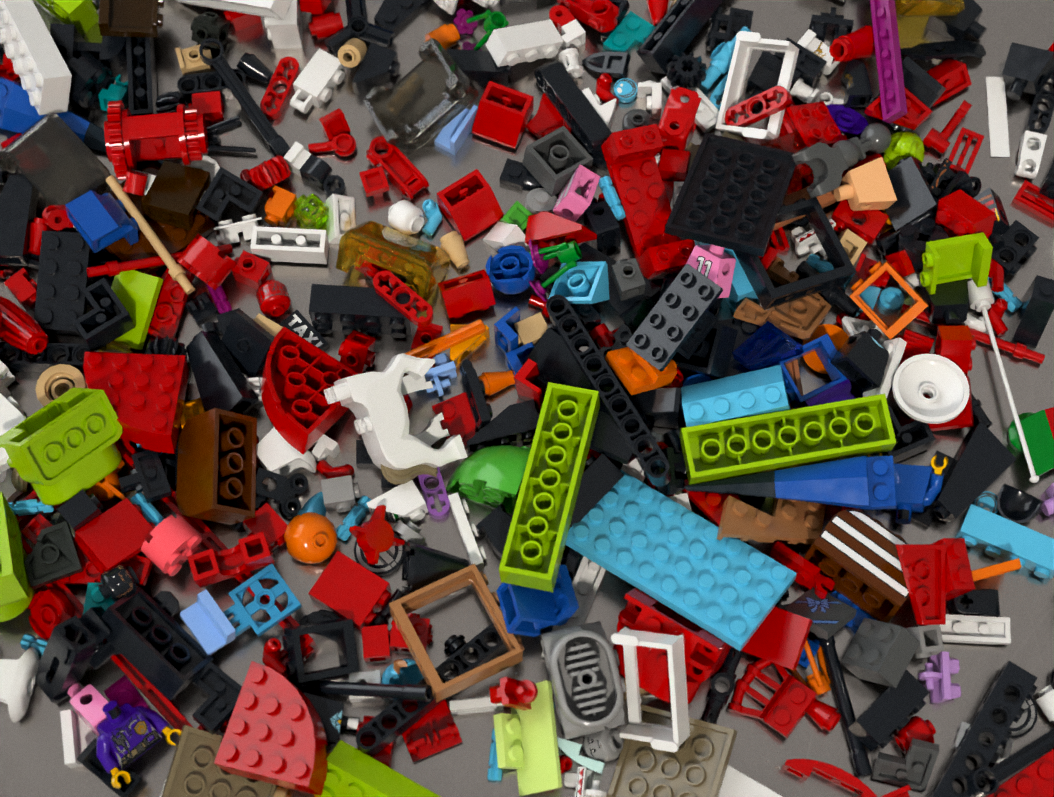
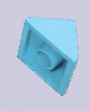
M606 261L577 262L576 267L569 269L555 280L549 298L554 295H562L570 304H594L609 300L608 264ZM566 263L561 264L560 269L563 268L566 265Z

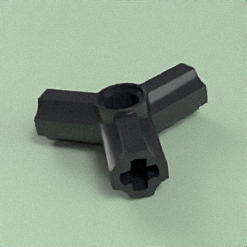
M345 0L348 23L347 26L324 40L329 52L338 58L339 49L352 38L360 39L368 46L373 43L391 50L395 32L368 23L366 0Z

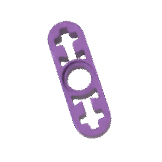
M437 467L438 473L435 478L438 479L439 485L435 489H428L424 485L427 478L434 476L422 474L418 475L429 515L434 519H443L450 512V503L440 468ZM437 494L440 504H445L441 512H437V509H432L435 506L433 496Z

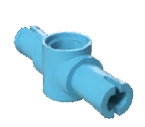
M743 26L742 29L740 30V31L752 32L751 30H749V29H748L747 27H745V26ZM736 36L731 42L727 41V43L722 42L710 55L712 59L711 65L706 70V79L701 84L704 88L709 89L721 74L729 73L737 39Z

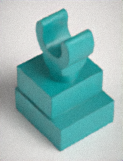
M120 74L115 78L116 84H111L108 90L102 88L100 91L99 101L101 110L107 111L108 101L121 100L124 104V109H127L129 104L128 81L123 83Z

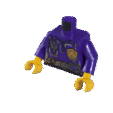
M110 701L102 708L107 718L97 726L99 736L97 737L96 756L106 772L112 774V786L119 789L121 785L117 781L118 776H122L127 784L131 781L129 773L119 771V769H125L163 738L161 736L162 733L166 735V742L169 745L175 746L176 744L170 740V735L175 732L180 737L181 731L169 728V723L154 710L140 705L132 707L128 703L120 707L117 701Z

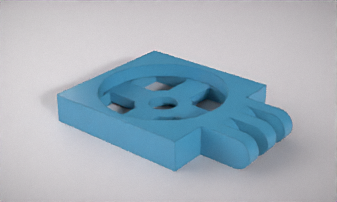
M271 563L228 593L235 604L223 613L227 619L234 615L229 620L233 627L238 623L240 624V626L235 628V637L250 627L260 637L300 609L302 605ZM272 579L279 583L269 590L264 589L258 580ZM250 587L255 594L254 601L244 607V594ZM286 592L288 604L286 609L280 612L275 605V599ZM263 595L270 597L268 604L260 603V598ZM261 609L266 610L272 619L263 623L253 620L251 616Z

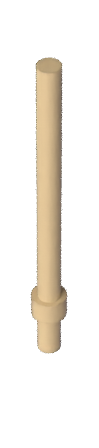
M115 176L107 177V184L122 202L130 216L135 219L140 230L168 267V273L172 279L178 281L186 294H191L195 288L186 277L184 268L181 264L176 263L126 192L122 191L123 188Z

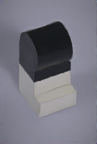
M297 141L283 157L287 161L290 171L317 186H322L325 179L332 173V168L324 160L306 151L304 146Z

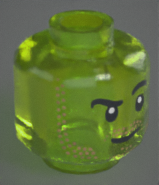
M303 194L294 203L296 208L293 215L307 229H319L330 217L328 215L329 207L315 194H310L307 197Z

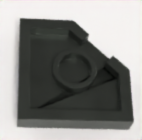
M67 521L41 530L36 539V545L24 561L25 570L32 589L84 571L70 525Z

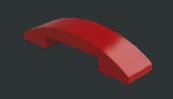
M788 759L782 766V769L804 780H807L811 772L859 795L858 797H877L861 780L845 770L825 762L810 759Z

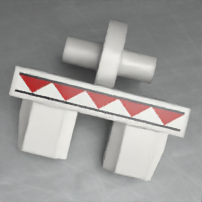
M830 219L829 222L834 229L836 223L833 219ZM811 224L810 228L812 230L808 232L800 226L791 231V239L795 244V254L799 258L809 252L815 254L818 251L823 256L827 255Z
M578 767V771L565 772L564 784L568 788H576L575 797L607 796V792L599 790L600 781L593 780V771L587 770L586 767Z

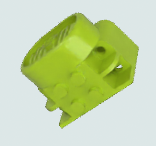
M73 387L0 436V448H4L9 456L7 459L8 466L16 468L23 481L31 483L43 504L58 505L67 502L82 489L84 492L119 466L122 456L115 442L121 437L122 426L117 421L118 416L104 390Z
M2 491L0 492V622H5L17 617L29 606L33 598L34 589L30 586L24 566V561L28 555L22 545L20 527Z

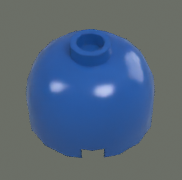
M515 245L502 247L497 250V255L493 258L491 255L488 258L486 272L496 290L504 294L514 295L527 290L530 287L529 281H534L536 267H534L531 255L525 251L524 247Z

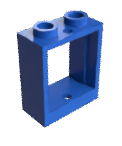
M828 334L776 358L771 364V367L781 365L788 400L794 409L803 405L805 400L847 380L830 363L838 351ZM816 351L832 382L801 396L785 365Z

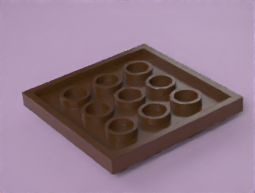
M152 162L140 171L157 175L160 168ZM126 180L120 184L122 188L124 187ZM112 190L107 192L110 193L115 200H118L117 196ZM126 192L144 217L142 202L146 195L140 196ZM197 209L193 213L194 225L191 230L145 219L170 254L183 252L197 234L206 237L216 227L209 217L197 211ZM126 210L125 213H126V215H127V216L129 217V219H130L131 216H130V214H129V213L127 212V210ZM141 230L138 231L139 241L131 246L123 237L105 247L118 262L159 256ZM165 265L142 268L135 271L152 275Z

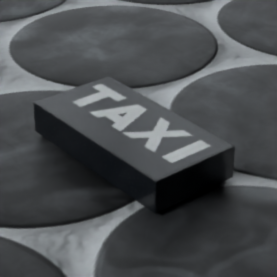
M298 310L294 311L279 324L322 351L329 347V343Z

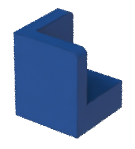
M532 342L505 354V363L508 369L512 370L514 376L521 369L523 362L533 350L534 345Z

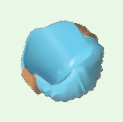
M409 658L398 659L385 669L381 684H417L423 679V676L414 660ZM388 698V699H391V700H394V701H395V700H397L398 698Z

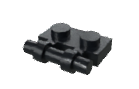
M718 7L709 19L711 26L710 31L706 35V49L714 51L718 43L731 42L743 26L750 30L754 11L731 7L729 15L722 14L723 8ZM720 26H727L726 33L719 32Z

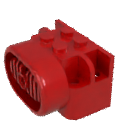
M632 589L624 596L628 602L625 609L621 610L618 615L617 632L626 626L629 630L676 636L682 634L684 636L688 704L691 703L701 683L721 668L731 646L639 589ZM614 644L612 649L617 651L620 663L618 666L619 675L625 678L623 645ZM636 646L639 687L656 698L671 703L667 649Z

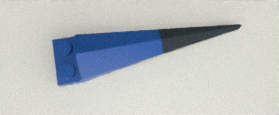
M0 77L1 129L107 152L103 128L69 110L67 112L39 115L35 106L30 104L27 90H24L20 83ZM164 159L151 160V162L163 164Z
M860 456L691 484L684 487L687 491L787 499L867 510L896 509L893 456Z

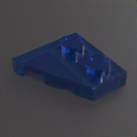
M767 321L735 349L732 354L733 358L748 370L755 371L801 355L804 350L802 345Z

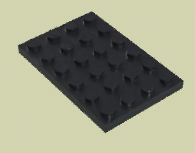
M705 133L667 220L665 233L763 257L797 168L792 158L794 153Z

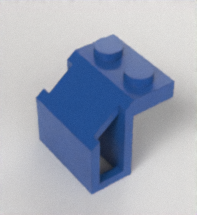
M90 190L65 204L68 219L94 253L123 237L130 246L139 241L138 231L140 228L133 217L129 219L122 202L119 199L115 200L110 193L98 195L95 191Z
M560 564L554 592L503 582L496 590L507 633L536 637L541 634L540 630L550 625L561 626L566 624L579 608L566 565Z

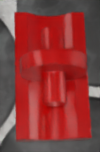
M503 677L499 678L500 685L489 688L491 703H502L505 707L524 711L531 709L530 703L538 695L536 684L530 680L520 681Z

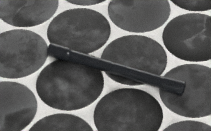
M834 635L827 640L818 637L842 715L857 778L871 775L873 772L867 751L863 743L848 729L856 720L836 651Z
M286 677L302 693L399 698L429 702L432 698V688L430 685H394L324 680L297 683L291 681V678Z

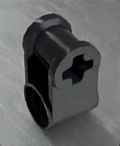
M972 590L947 602L948 612L952 615L1000 617L998 590Z

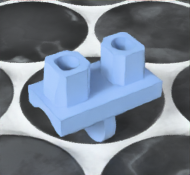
M446 353L433 357L436 367L429 369L424 375L426 381H431L433 388L426 389L427 393L436 391L439 397L444 395L442 388L451 385L449 380L457 377L454 361L450 362Z

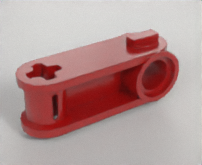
M557 0L558 5L565 6L577 20L599 32H608L617 26L619 8L610 0Z
M380 136L371 141L370 148L366 151V159L374 167L382 166L386 178L408 201H412L414 199L413 196L420 190L429 187V183L423 174L398 149V146L390 137ZM380 150L387 151V153L383 155H380L377 152Z

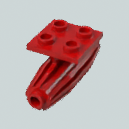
M791 100L790 105L785 109L779 139L786 151L796 153L818 142L832 146L837 141L845 140L823 101L796 105ZM805 163L797 165L796 169L811 185L814 175L810 166Z
M0 296V337L10 345L30 354L36 355L43 352L48 343V336L31 315L9 299Z

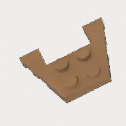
M779 257L767 271L769 278L781 285L798 281L799 275L794 270L790 272L784 267L785 262ZM818 293L772 307L769 310H764L760 305L745 298L735 310L733 317L808 341L827 316L832 306Z

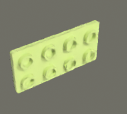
M548 680L535 683L538 695L530 703V710L524 711L511 707V714L499 713L493 715L498 768L517 770L520 796H528L562 787L552 684Z

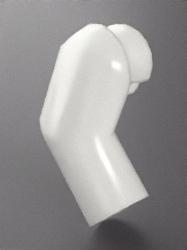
M967 313L966 321L961 322L964 326H969V328L983 333L987 331L984 316H980L977 319Z

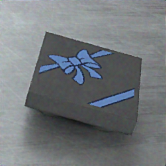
M814 587L784 608L788 612L813 620L810 631L817 637L826 640L855 618L857 609L828 594L825 599L819 598L814 592Z

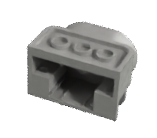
M601 622L587 623L540 634L539 638L549 681L552 684V694L563 739L567 740L605 731V727L612 729L625 725L622 705L624 704L623 692H626L623 677L619 675L618 666L620 663L617 651L612 649L609 640H607ZM584 675L588 678L586 683L582 682V676Z

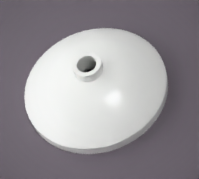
M919 354L908 358L898 367L892 382L893 395L898 406L908 416L923 423L940 424L951 421L964 410L969 399V384L964 372L951 360L936 354ZM924 394H927V395H929L931 398H930V399L925 398L923 395H924Z

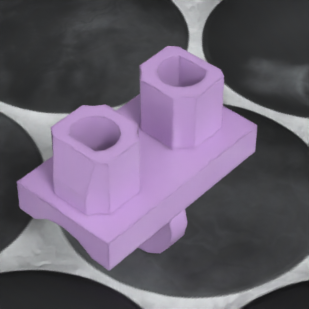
M943 651L928 657L929 663H925V672L918 673V680L926 681V689L930 690L931 703L938 704L961 697V686L958 683H951L950 674L958 673L960 669L959 660L949 657V652Z

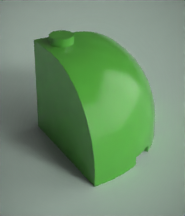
M497 445L473 452L456 467L449 479L446 491L452 494L458 492V495L494 509L503 504L506 507V513L513 515L531 448L526 446Z

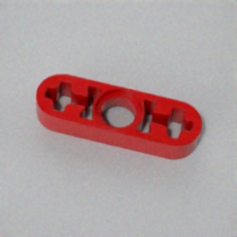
M284 57L279 61L261 100L260 109L268 120H276L282 115L294 88L293 83L300 75L299 63L294 57ZM290 66H293V69H290V70L288 71V73H287V78H285V76H286L285 68H289ZM278 84L287 86L286 90L282 93L275 92L274 87ZM274 102L276 109H271V111H268L267 107L270 108Z
M782 86L772 87L730 107L725 114V123L729 126L747 127L786 109L792 100L791 93ZM779 93L783 95L780 103L776 101L778 98L777 94ZM762 102L763 110L759 114H754L752 111L754 104ZM736 113L740 115L737 123L733 121Z
M386 270L375 274L373 285L376 293L407 319L419 327L428 326L433 321L431 305L399 278ZM381 280H383L384 282L389 280V285L393 289L392 294L391 289L388 288L386 285L380 287ZM401 293H406L410 296V301L406 304H399L396 301L397 296ZM414 304L420 312L426 310V318L423 316L417 318V311L413 308Z

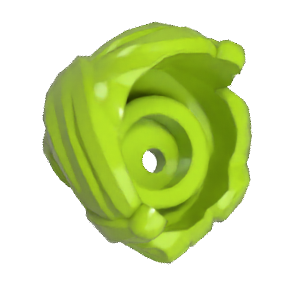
M897 132L891 135V144L884 151L883 157L887 165V171L897 166V163L906 157L912 156L920 160L921 163L923 162L925 156L924 144L918 135L913 132Z

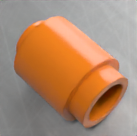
M444 24L425 35L424 45L429 53L439 55L455 46L457 41L460 40V35L453 24Z

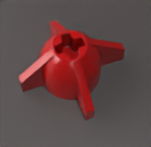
M385 505L377 506L369 521L364 522L360 527L355 525L349 529V532L356 538L358 546L363 550L368 564L371 565L378 564L379 553L389 550L391 546H402L405 544V540L394 537L392 526L384 520Z

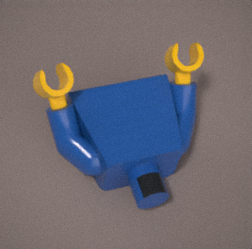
M937 455L931 460L932 466L894 464L896 509L887 510L896 511V523L910 524L912 513H923L925 506L931 505L937 498L943 484L944 473L942 469L948 465L947 457L944 458L943 466L936 464Z

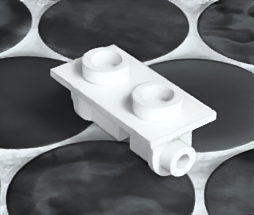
M256 214L243 216L242 221L233 223L232 219L218 222L219 227L214 228L215 231H220V234L216 235L218 245L240 242L239 232H243L244 240H250L252 238L253 226L264 227V225L258 224V221L263 220L262 217L257 218Z

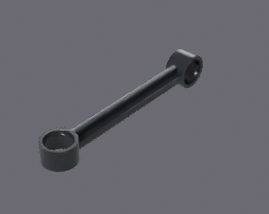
M214 38L205 39L199 47L201 60L215 68L267 142L274 157L277 155L284 157L290 150V147L284 138L278 135L223 57L224 51L221 42ZM208 45H215L219 48L220 55L217 58L209 59L203 55L204 48Z
M1054 728L990 769L982 767L971 773L967 779V787L970 793L975 797L990 796L997 791L999 782L1053 749ZM977 774L983 775L988 779L990 783L989 791H983L978 787L976 783Z

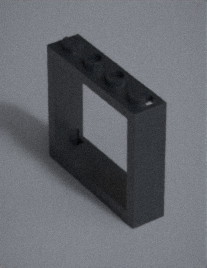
M816 197L808 200L802 198L788 206L783 204L776 223L806 215L834 267L833 270L775 288L757 255L733 250L764 310L847 284L856 273Z

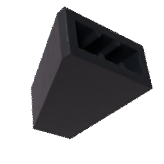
M447 50L448 72L453 94L486 88L489 81L500 85L508 84V75L512 74L511 66L498 67L489 51Z
M1038 275L1022 297V306L1019 308L1011 342H1018L1032 348H1036L1054 310V280Z
M657 388L635 395H630L628 390L625 391L637 412L643 413L647 418L654 420V426L678 428L681 388Z

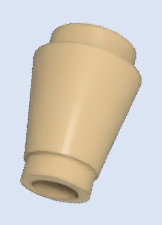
M452 231L440 238V247L456 265L457 269L470 263L462 235H458L457 231Z

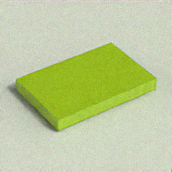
M135 270L120 272L119 275L114 276L111 289L130 314L135 328L113 340V342L139 350L143 349L162 286V278Z

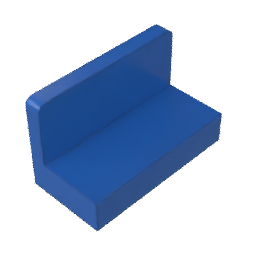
M517 306L494 324L495 343L505 354L518 348V335L514 332V324L520 321V309Z

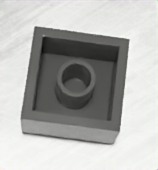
M562 126L526 146L522 164L552 197L562 190L580 164L590 170L593 158L572 134Z
M864 618L840 663L859 679L896 688L920 642L903 626Z

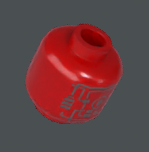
M267 280L256 291L259 308L267 316H281L291 305L287 287L280 281Z

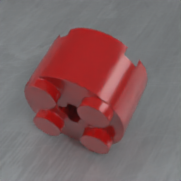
M199 234L194 237L177 260V262L215 291L237 265L234 260L226 256L220 249Z

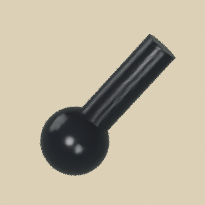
M397 588L382 610L376 612L377 616L371 626L389 624L388 617L391 615L389 603L404 597L406 594Z

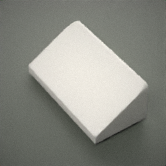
M332 194L325 202L329 244L355 243L357 241L355 197Z

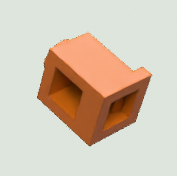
M275 185L273 187L274 196L273 198L270 197L265 205L266 217L264 220L271 226L277 227L278 225L286 228L299 206L297 196Z

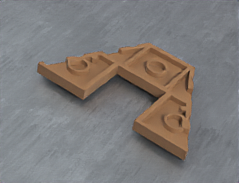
M728 496L724 501L717 539L722 540L724 537L740 538L741 541L752 539L756 542L773 543L775 540H787L788 544L804 543L812 545L822 532L826 504L775 498L771 516L734 497Z

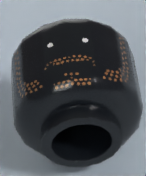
M117 564L100 575L102 584L98 586V589L105 600L111 598L113 602H117L125 595L135 594L137 592V584L140 582L130 565L126 567L123 564Z

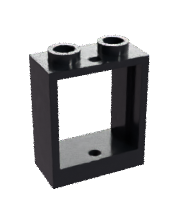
M343 617L284 628L285 635L282 636V644L288 655V662H286L285 667L288 669L286 673L291 678V681L302 683L359 672L352 619ZM335 629L340 666L304 673L299 635Z

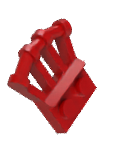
M760 658L754 663L748 664L745 668V674L741 679L738 678L736 680L732 702L728 703L727 711L760 719L785 738H788L818 695L795 679V677L789 675L783 666L773 663L784 679L781 685L761 672V670L773 662ZM754 678L775 691L770 700L749 686ZM744 693L764 705V709L760 711L741 706Z

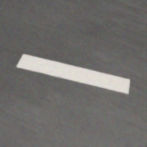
M986 77L991 157H1010L1003 77Z

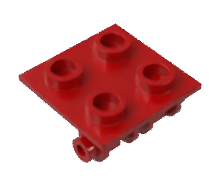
M443 700L402 734L413 763L462 743L446 700ZM413 705L404 710L406 712H413L417 709V706Z

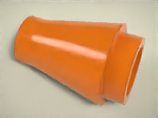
M512 370L483 372L481 376H478L479 381L482 380L484 384L485 395L491 396L515 384Z

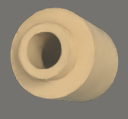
M352 38L339 49L338 59L345 67H355L363 60L367 47L362 40Z

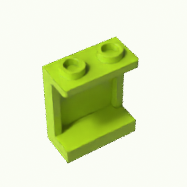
M984 232L926 242L925 253L922 254L923 272H920L921 285L927 289L929 295L935 294L936 284L970 278L973 279L977 287L987 286L993 246Z

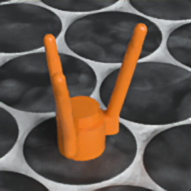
M806 639L804 649L813 674L807 676L808 682H805L797 670H789L798 681L816 692L819 696L831 690L829 685L831 681L827 674L822 647L820 646L817 651L821 669L819 671Z

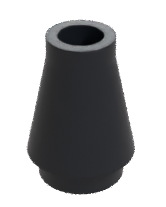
M246 52L237 64V68L242 70L246 76L262 81L265 84L273 76V72L253 53L250 55Z

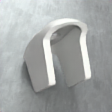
M275 427L257 444L256 455L260 459L259 463L265 470L285 477L302 468L313 473L316 472V460L311 452L307 450L304 454L300 453L279 434Z
M34 647L26 650L19 659H0V702L8 704L9 715L13 723L18 722L26 714L33 693L40 662Z

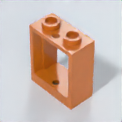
M879 261L869 270L871 275L865 281L860 278L850 287L853 292L849 297L891 340L927 308L928 303L888 261H885L883 264ZM886 270L915 300L889 326L860 296Z

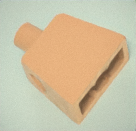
M882 157L850 170L842 178V185L834 189L835 199L837 201L847 199L850 209L853 211L888 209L897 201Z

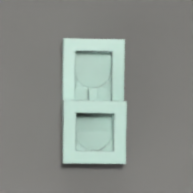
M557 737L558 747L568 757L593 772L603 774L605 763L580 756L582 744Z

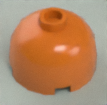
M314 512L295 516L287 525L284 534L288 553L295 560L307 564L321 563L328 559L335 551L338 542L334 524L325 516Z

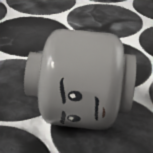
M605 727V731L585 735L582 749L584 754L590 759L600 762L611 761L619 757L623 749V738H620V732L614 728L609 729Z

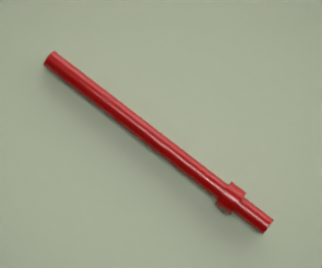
M231 244L216 246L224 254H231L233 252ZM183 252L171 254L176 263H178L177 260ZM160 256L117 262L115 260L106 262L105 265L88 267L87 275L89 278L101 275H108L110 277L119 275L120 272L165 265Z
M903 303L900 313L906 311L910 306ZM922 311L917 317H915L916 319L930 323L924 311ZM930 323V324L935 325V326H946L945 323H944V324H933V323ZM969 328L971 335L975 336L976 341L992 346L989 334ZM995 337L998 349L1012 353L1013 357L1021 360L1026 358L1040 364L1043 363L1044 354L1028 349L1027 345L1018 342L1014 344Z

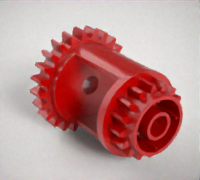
M121 100L108 101V121L104 122V137L108 160L114 165L117 180H126V172L128 170H136L137 162L182 158L184 165H191L192 161L203 160V154H208L204 112L198 113L197 107L185 108L184 104H178L177 112L132 116L129 109H124V104Z

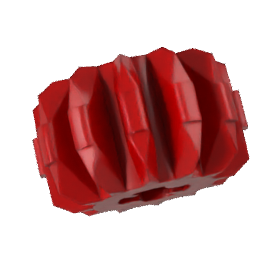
M277 155L250 169L248 174L253 186L263 191L288 178L291 172L283 156Z

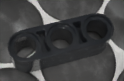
M233 69L249 92L245 73L240 69ZM217 71L184 75L177 82L178 90L184 97L186 104L192 103V94L220 91L223 101L236 99Z

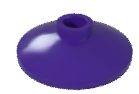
M839 104L826 106L842 134H861L863 129L869 125L860 113L849 107Z

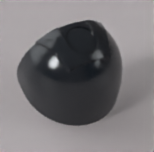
M1007 484L1001 487L997 497V507L1001 516L1015 523H1026L1035 519L1041 513L1045 504L1044 501Z

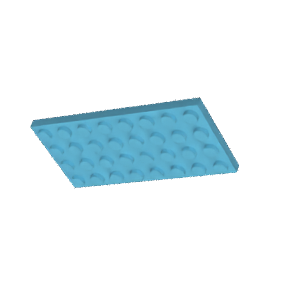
M621 470L624 476L580 522L573 524L569 529L565 545L741 651L794 582L797 573L738 538L724 537L722 540H718V526Z

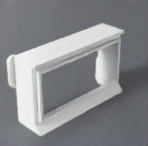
M739 31L736 35L737 39L715 129L721 133L727 131L730 134L734 133L748 138L767 139L778 142L785 109L770 116L767 130L729 126L725 123V114L730 107L741 101L752 50L785 53L777 86H782L790 91L799 49L790 41L763 39L757 32ZM779 93L776 99L778 103L781 102V97L783 96ZM737 113L735 114V119H733L734 122H736Z
M625 626L618 633H614L611 636L614 644L623 645L629 724L620 732V738L650 742L653 749L676 752L679 746L690 736L684 636L682 634L676 636L629 630ZM636 646L667 649L673 727L642 722Z

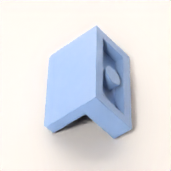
M458 104L435 139V146L455 156L472 131L478 106L474 104L469 110Z
M207 589L197 594L196 603L180 612V617L207 655L213 654L235 640L236 630Z

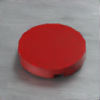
M55 589L39 591L33 596L28 606V610L31 609V616H29L30 624L34 632L45 640H49L55 626L74 617L73 607L68 598L62 592Z

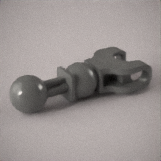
M872 123L863 129L860 139L853 137L848 140H840L832 147L818 142L792 154L796 166L805 163L813 171V183L807 187L810 198L821 196L838 188L841 184L844 170H851L859 161L866 159L865 152L878 154L886 151L891 144L892 136L890 130L885 125Z

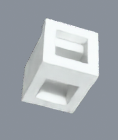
M380 670L349 673V679L344 680V682L366 681L367 683L381 684L382 674ZM349 695L351 703L383 701V697Z

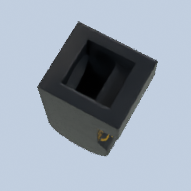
M851 60L847 63L842 74V81L847 86V91L843 98L844 107H867L873 93L866 65L862 61Z

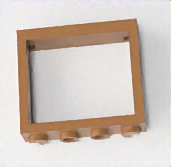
M475 563L389 603L390 614L425 682L431 686L432 695L436 703L523 661V650L525 648L521 643V638L514 636L512 633H507L503 614L499 609L498 596L495 592L491 593L487 587L489 585L488 579L482 571H478ZM472 584L504 642L508 653L446 683H442L407 614Z

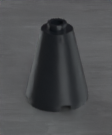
M407 542L410 551L404 552L402 565V580H407V587L402 586V592L410 594L470 566L469 560L415 542Z

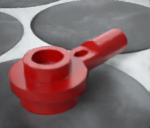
M341 133L333 137L332 141L308 144V149L310 153L335 151L337 155L346 157L354 153L357 144L353 136Z

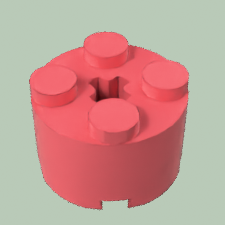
M177 514L176 518L171 515L152 530L150 534L153 538L149 543L145 540L141 547V551L163 573H168L172 577L180 571L182 564L188 559V556L200 553L201 548L199 544L202 540V535L180 514Z

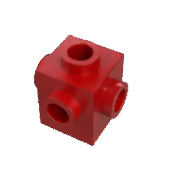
M353 330L340 345L338 355L341 356L340 362L357 373H363L368 366L372 367L375 361L376 353L373 351L377 338Z

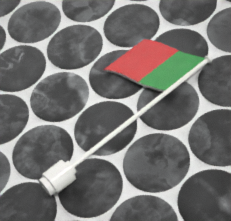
M972 278L967 279L969 305L971 309L983 313L1031 475L1029 480L1032 483H1037L1040 475L1054 468V407L1041 410L1022 421L1019 420L987 312L991 308V304L995 302L989 280L987 281V286L977 287Z

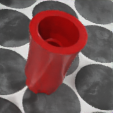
M865 25L854 32L834 39L829 47L830 55L838 62L875 57L873 27Z

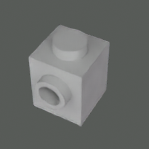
M351 475L321 480L326 511L346 512L351 510V507L357 506L356 498H360L358 482L353 483Z
M919 625L905 628L920 642L914 653L915 659L931 657V652L944 650L940 625Z

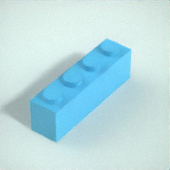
M973 504L969 505L963 515L955 538H964L966 546L981 548L985 550L987 555L994 558L1002 557L1006 560L1019 558L1021 568L1025 567L1034 571L1033 573L1040 578L1052 579L1054 577L1053 538Z

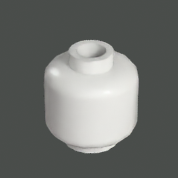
M407 200L398 201L388 211L389 225L406 236L418 233L424 225L423 211Z

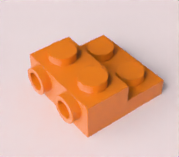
M629 347L609 351L604 358L630 395L669 386L678 372L677 365L673 359H671L663 371H659Z

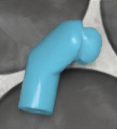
M427 199L423 202L422 208L428 220L422 231L428 236H432L441 223L443 216L439 205L432 199Z

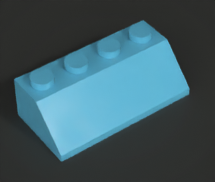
M781 365L681 387L686 427L791 410Z

